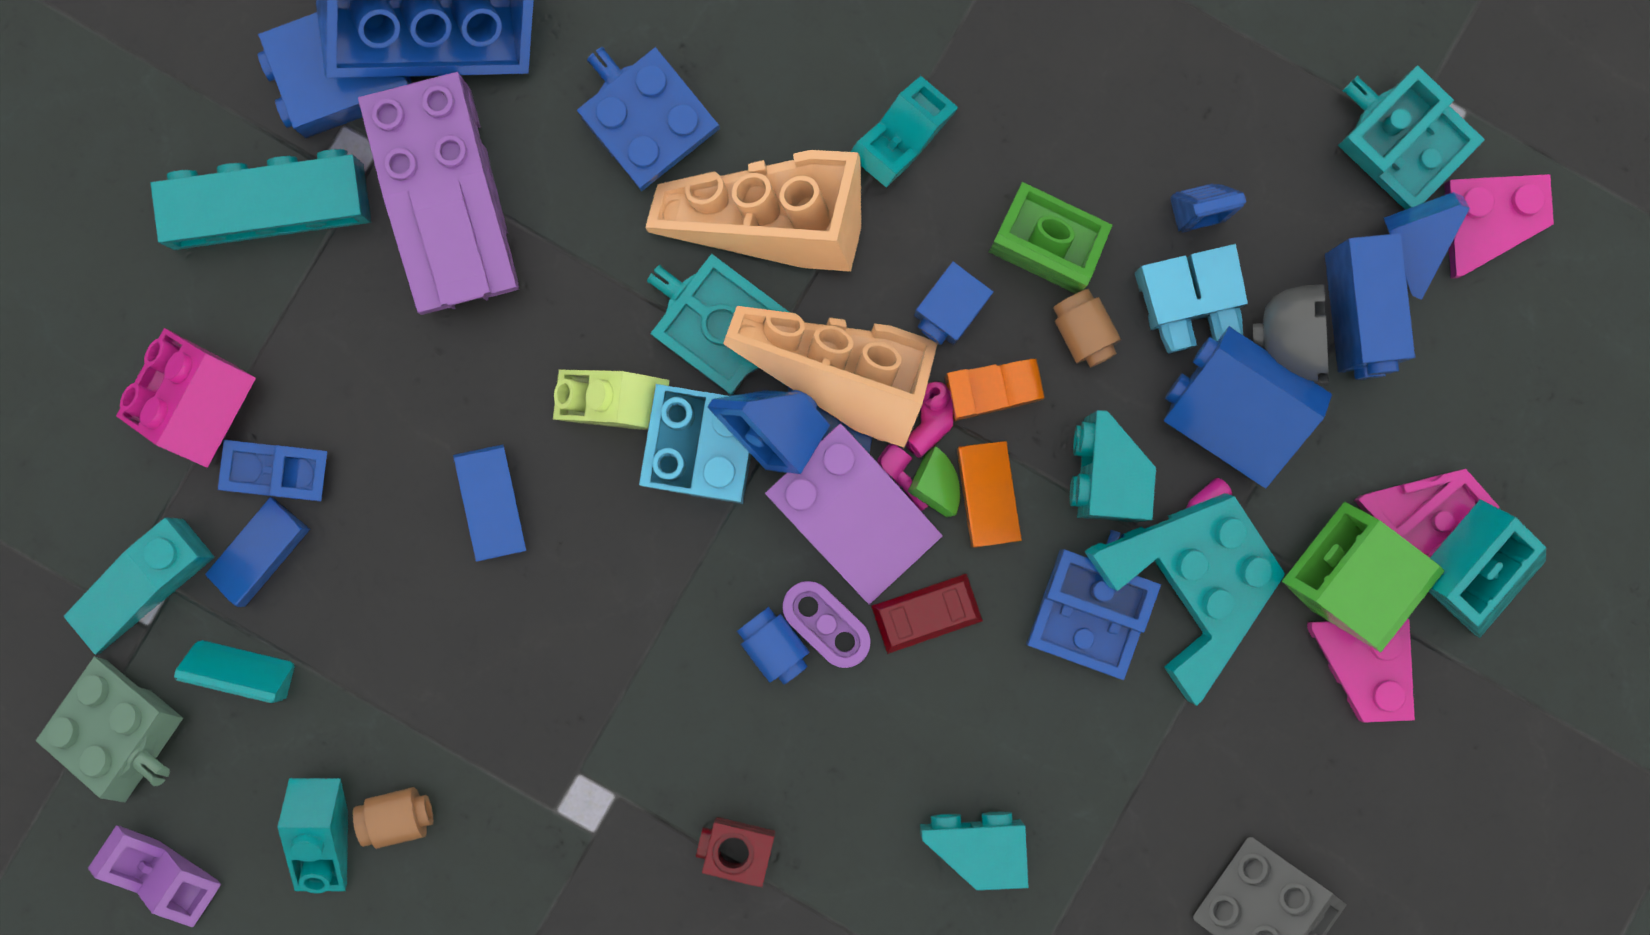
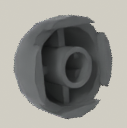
M1324 284L1289 288L1275 295L1266 305L1263 323L1253 324V342L1268 351L1280 365L1307 380L1315 382L1319 386L1329 385Z

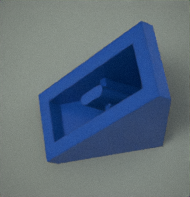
M1452 192L1384 218L1389 234L1401 233L1406 281L1412 296L1422 300L1470 209L1466 200L1460 194Z

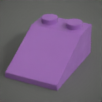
M841 423L819 443L801 474L786 473L765 493L868 604L872 603L943 537Z

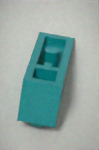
M165 517L126 549L63 617L95 655H99L212 561L215 556L184 519Z

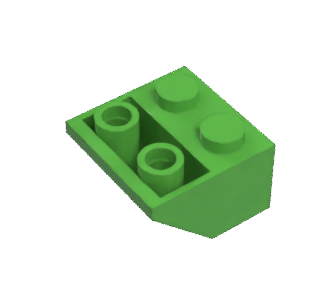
M1344 501L1282 582L1312 612L1381 653L1440 578L1444 570L1382 521Z

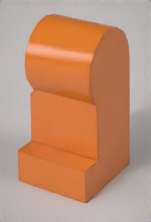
M1037 359L1016 361L1000 366L995 364L970 370L964 369L949 372L944 377L946 386L951 392L953 422L1045 399Z

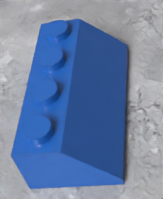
M316 0L324 74L326 78L443 76L458 72L460 75L529 74L534 0Z

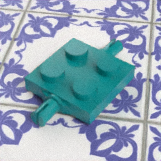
M712 253L698 272L684 280L683 283L662 268L661 265H658L654 269L655 274L669 284L666 285L652 273L647 279V283L653 285L669 297L670 300L666 314L650 334L732 396L745 378L759 369V367L723 344L736 307L742 306L781 312L789 311Z

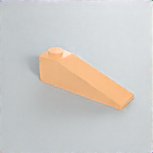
M807 150L794 153V160L766 166L763 160L749 163L748 170L723 176L716 172H710L657 184L645 228L648 233L796 267L851 272L861 232V160L859 153Z
M742 306L736 307L723 343L792 390H798L809 395L818 407L853 430L903 448L921 409L937 348V343L931 339L890 325L874 323L872 330L869 331L847 328L845 320L829 318L827 325L806 323L796 313Z

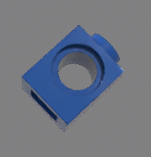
M952 262L916 309L914 316L921 321L917 328L938 345H942L946 340L954 346L990 299L993 291L955 262Z

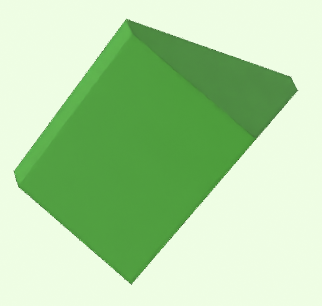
M1022 182L989 253L1076 294L1083 291L1090 282L1112 224Z

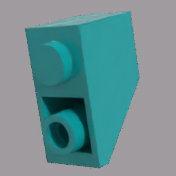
M289 778L277 828L294 891H307L310 893L346 891L348 808L341 779Z
M1012 812L982 813V821L961 822L960 814H939L931 816V824H920L922 841L976 890L1028 888L1026 829L1021 820L1012 819Z

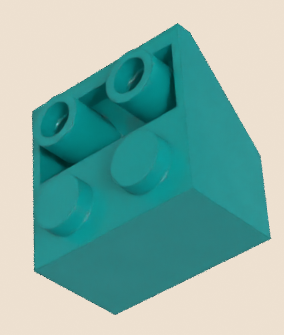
M1097 410L1084 418L1081 426L1076 425L1073 454L1074 456H1081V469L1078 476H1072L1070 506L1078 507L1077 518L1125 522L1152 520L1156 467L1108 411Z
M1480 499L1430 557V559L1443 568L1444 572L1429 590V593L1474 635L1480 638L1546 562V546L1515 516Z

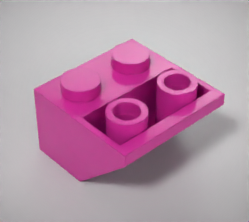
M164 328L159 338L149 345L144 357L145 364L135 382L130 384L123 392L120 400V409L116 417L155 445L208 468L256 378L225 359Z

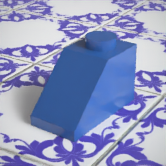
M766 390L715 398L707 406L761 466L769 471L801 474L830 426L816 409V402L809 395L798 390H791L790 392Z

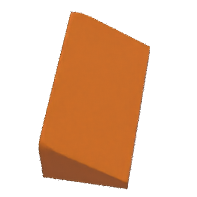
M1007 441L958 447L956 450L971 548L1022 541Z

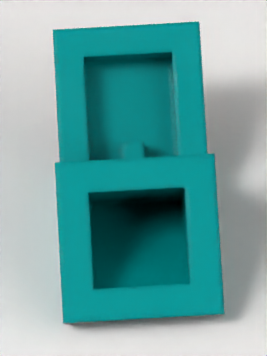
M920 76L898 95L881 121L858 140L850 152H858L861 167L885 187H888L912 164L954 115L958 107Z

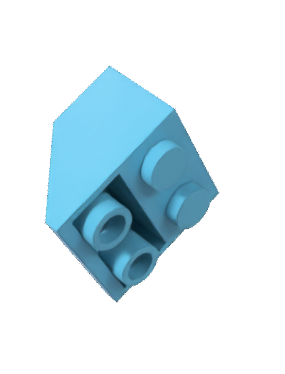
M656 384L639 486L743 504L751 454L707 408L712 399L727 397V395Z

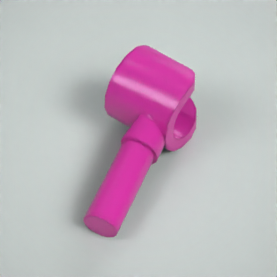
M888 444L878 457L877 463L890 478L895 480L904 489L920 511L924 510L928 505L908 492L912 479L903 472L912 460V457L897 445Z

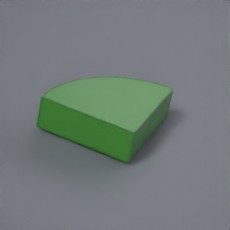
M935 446L925 453L908 492L948 518L955 516L958 511L960 484L951 461Z

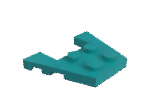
M1226 493L1171 514L1166 521L1146 529L1142 527L1124 533L1125 537L1106 545L1099 543L1085 551L1108 587L1116 591L1120 590L1153 561L1156 562L1203 632L1199 638L1164 666L1185 699L1196 706L1204 699L1285 575L1236 497Z

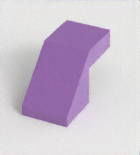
M116 825L88 867L94 878L136 892L152 914L190 927H194L221 886L216 878L160 841Z

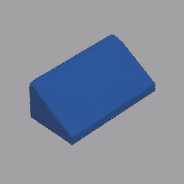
M270 497L205 575L236 607H246L309 532L310 528L273 497Z

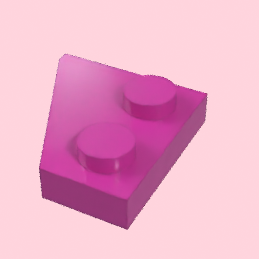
M1550 174L1454 179L1444 183L1445 195L1452 192L1462 195L1470 208L1449 247L1451 278H1460L1554 224Z
M1467 469L1358 496L1354 500L1363 512L1382 521L1429 558L1480 499L1499 508L1498 504Z
M1409 618L1381 653L1329 621L1307 622L1310 635L1318 642L1329 662V669L1337 683L1342 685L1347 694V701L1359 721L1415 720Z

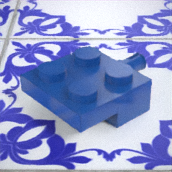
M601 47L596 50V53L607 67L605 68L594 53L588 57L587 62L592 65L605 83L595 96L577 109V112L610 155L616 159L637 187L643 191L716 133L720 127L656 47L635 64L622 69L608 55L605 48Z
M1110 530L1107 544L1118 540L1121 533ZM1065 549L1060 550L1026 645L1124 680L1140 634L1145 632L1161 584L1136 575L1120 590L1116 591L1108 587L1089 558Z

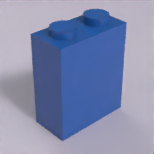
M317 12L258 34L264 51L258 53L260 65L269 81H276L281 94L280 98L275 99L280 118L286 128L293 126L304 138L362 118L358 97L412 84L410 76L326 78Z
M1401 233L1349 238L1325 253L1338 373L1354 371L1355 380L1384 377L1388 373L1399 372V363L1415 358Z
M1228 326L1218 341L1209 337L1202 345L1192 362L1198 367L1190 378L1182 373L1175 381L1165 397L1172 404L1165 416L1164 422L1266 489L1324 419L1332 394L1315 382L1289 371L1276 362L1268 351Z

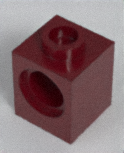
M716 817L713 829L703 827L696 858L705 859L702 873L762 888L775 831ZM728 838L741 839L747 845L749 855L742 862H728L721 855L720 844Z

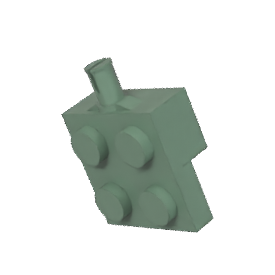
M94 656L40 733L36 742L99 798L125 803L143 776L153 786H159L166 781L162 776L168 777L170 770L159 762L156 757L179 726L183 717L151 690L140 688L109 661Z

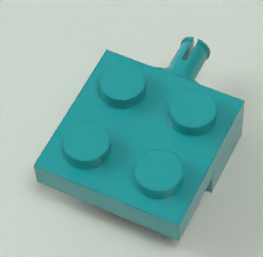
M1418 65L1393 89L1382 93L1380 96L1357 75L1342 91L1361 107L1364 112L1361 114L1357 126L1338 146L1405 210L1424 203L1485 139L1449 106L1454 99Z

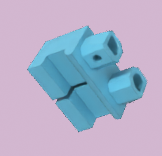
M1236 244L1194 253L1188 257L1181 256L1143 265L1134 273L1139 292H1143L1149 313L1150 330L1159 329L1160 337L1168 354L1197 346L1191 323L1193 320L1207 317L1212 338L1218 341L1228 326L1243 335L1240 308L1248 304Z

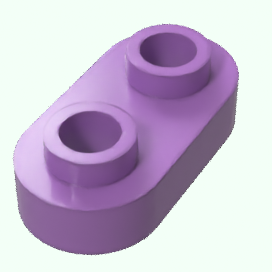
M804 581L794 585L786 593L783 600V613L787 622L829 663L837 667L849 668L865 659L870 649L868 630L824 586L816 582ZM804 597H813L818 602V610L812 616H804L799 611V602ZM841 632H849L855 639L854 646L849 651H841L835 645V638Z

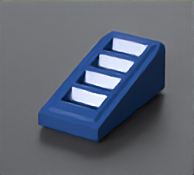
M1220 184L1195 187L1176 192L1171 196L1177 228L1182 233L1224 223L1246 203L1244 192Z

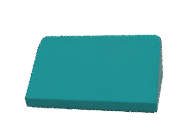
M201 640L192 646L175 670L174 678H177V681L275 703L287 699L294 671V663Z

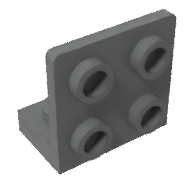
M1249 837L1195 912L1193 919L1213 935H1326L1347 904L1253 837Z

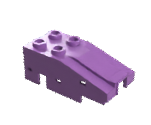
M458 72L358 97L383 199L417 313L424 315L447 308L456 309L455 304L483 298L487 301L489 297L519 290V282L506 236L508 231L487 149L482 144L478 128L481 126L471 89Z

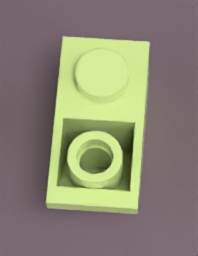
M559 370L558 381L554 391L553 419L648 430L656 384L669 386V380L625 371Z

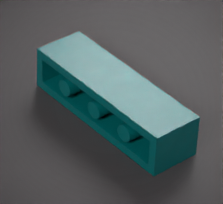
M344 149L324 150L317 153V159L300 162L294 156L274 157L267 160V166L250 169L244 163L223 164L217 167V173L198 176V172L194 170L173 171L167 173V180L151 182L158 243L172 250L371 223L364 164L353 154L348 155L347 150Z

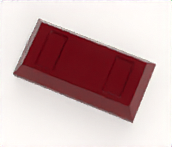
M967 573L871 606L887 654L983 621Z

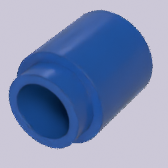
M770 607L766 608L737 631L744 640L740 645L769 683L779 678L783 685H785L808 667L802 658L810 653L784 617L781 614L776 617Z

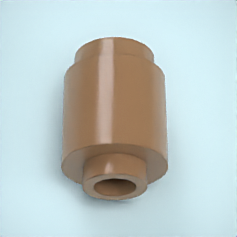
M1089 289L1078 292L1053 307L1058 317L1054 322L1076 364L1086 360L1090 368L1117 354L1114 345L1119 343L1121 338L1100 298L1094 299Z
M412 787L366 798L363 805L353 808V824L360 845L362 847L373 845L374 848L378 849L425 837L427 826L433 825V811L428 796H420L417 789Z

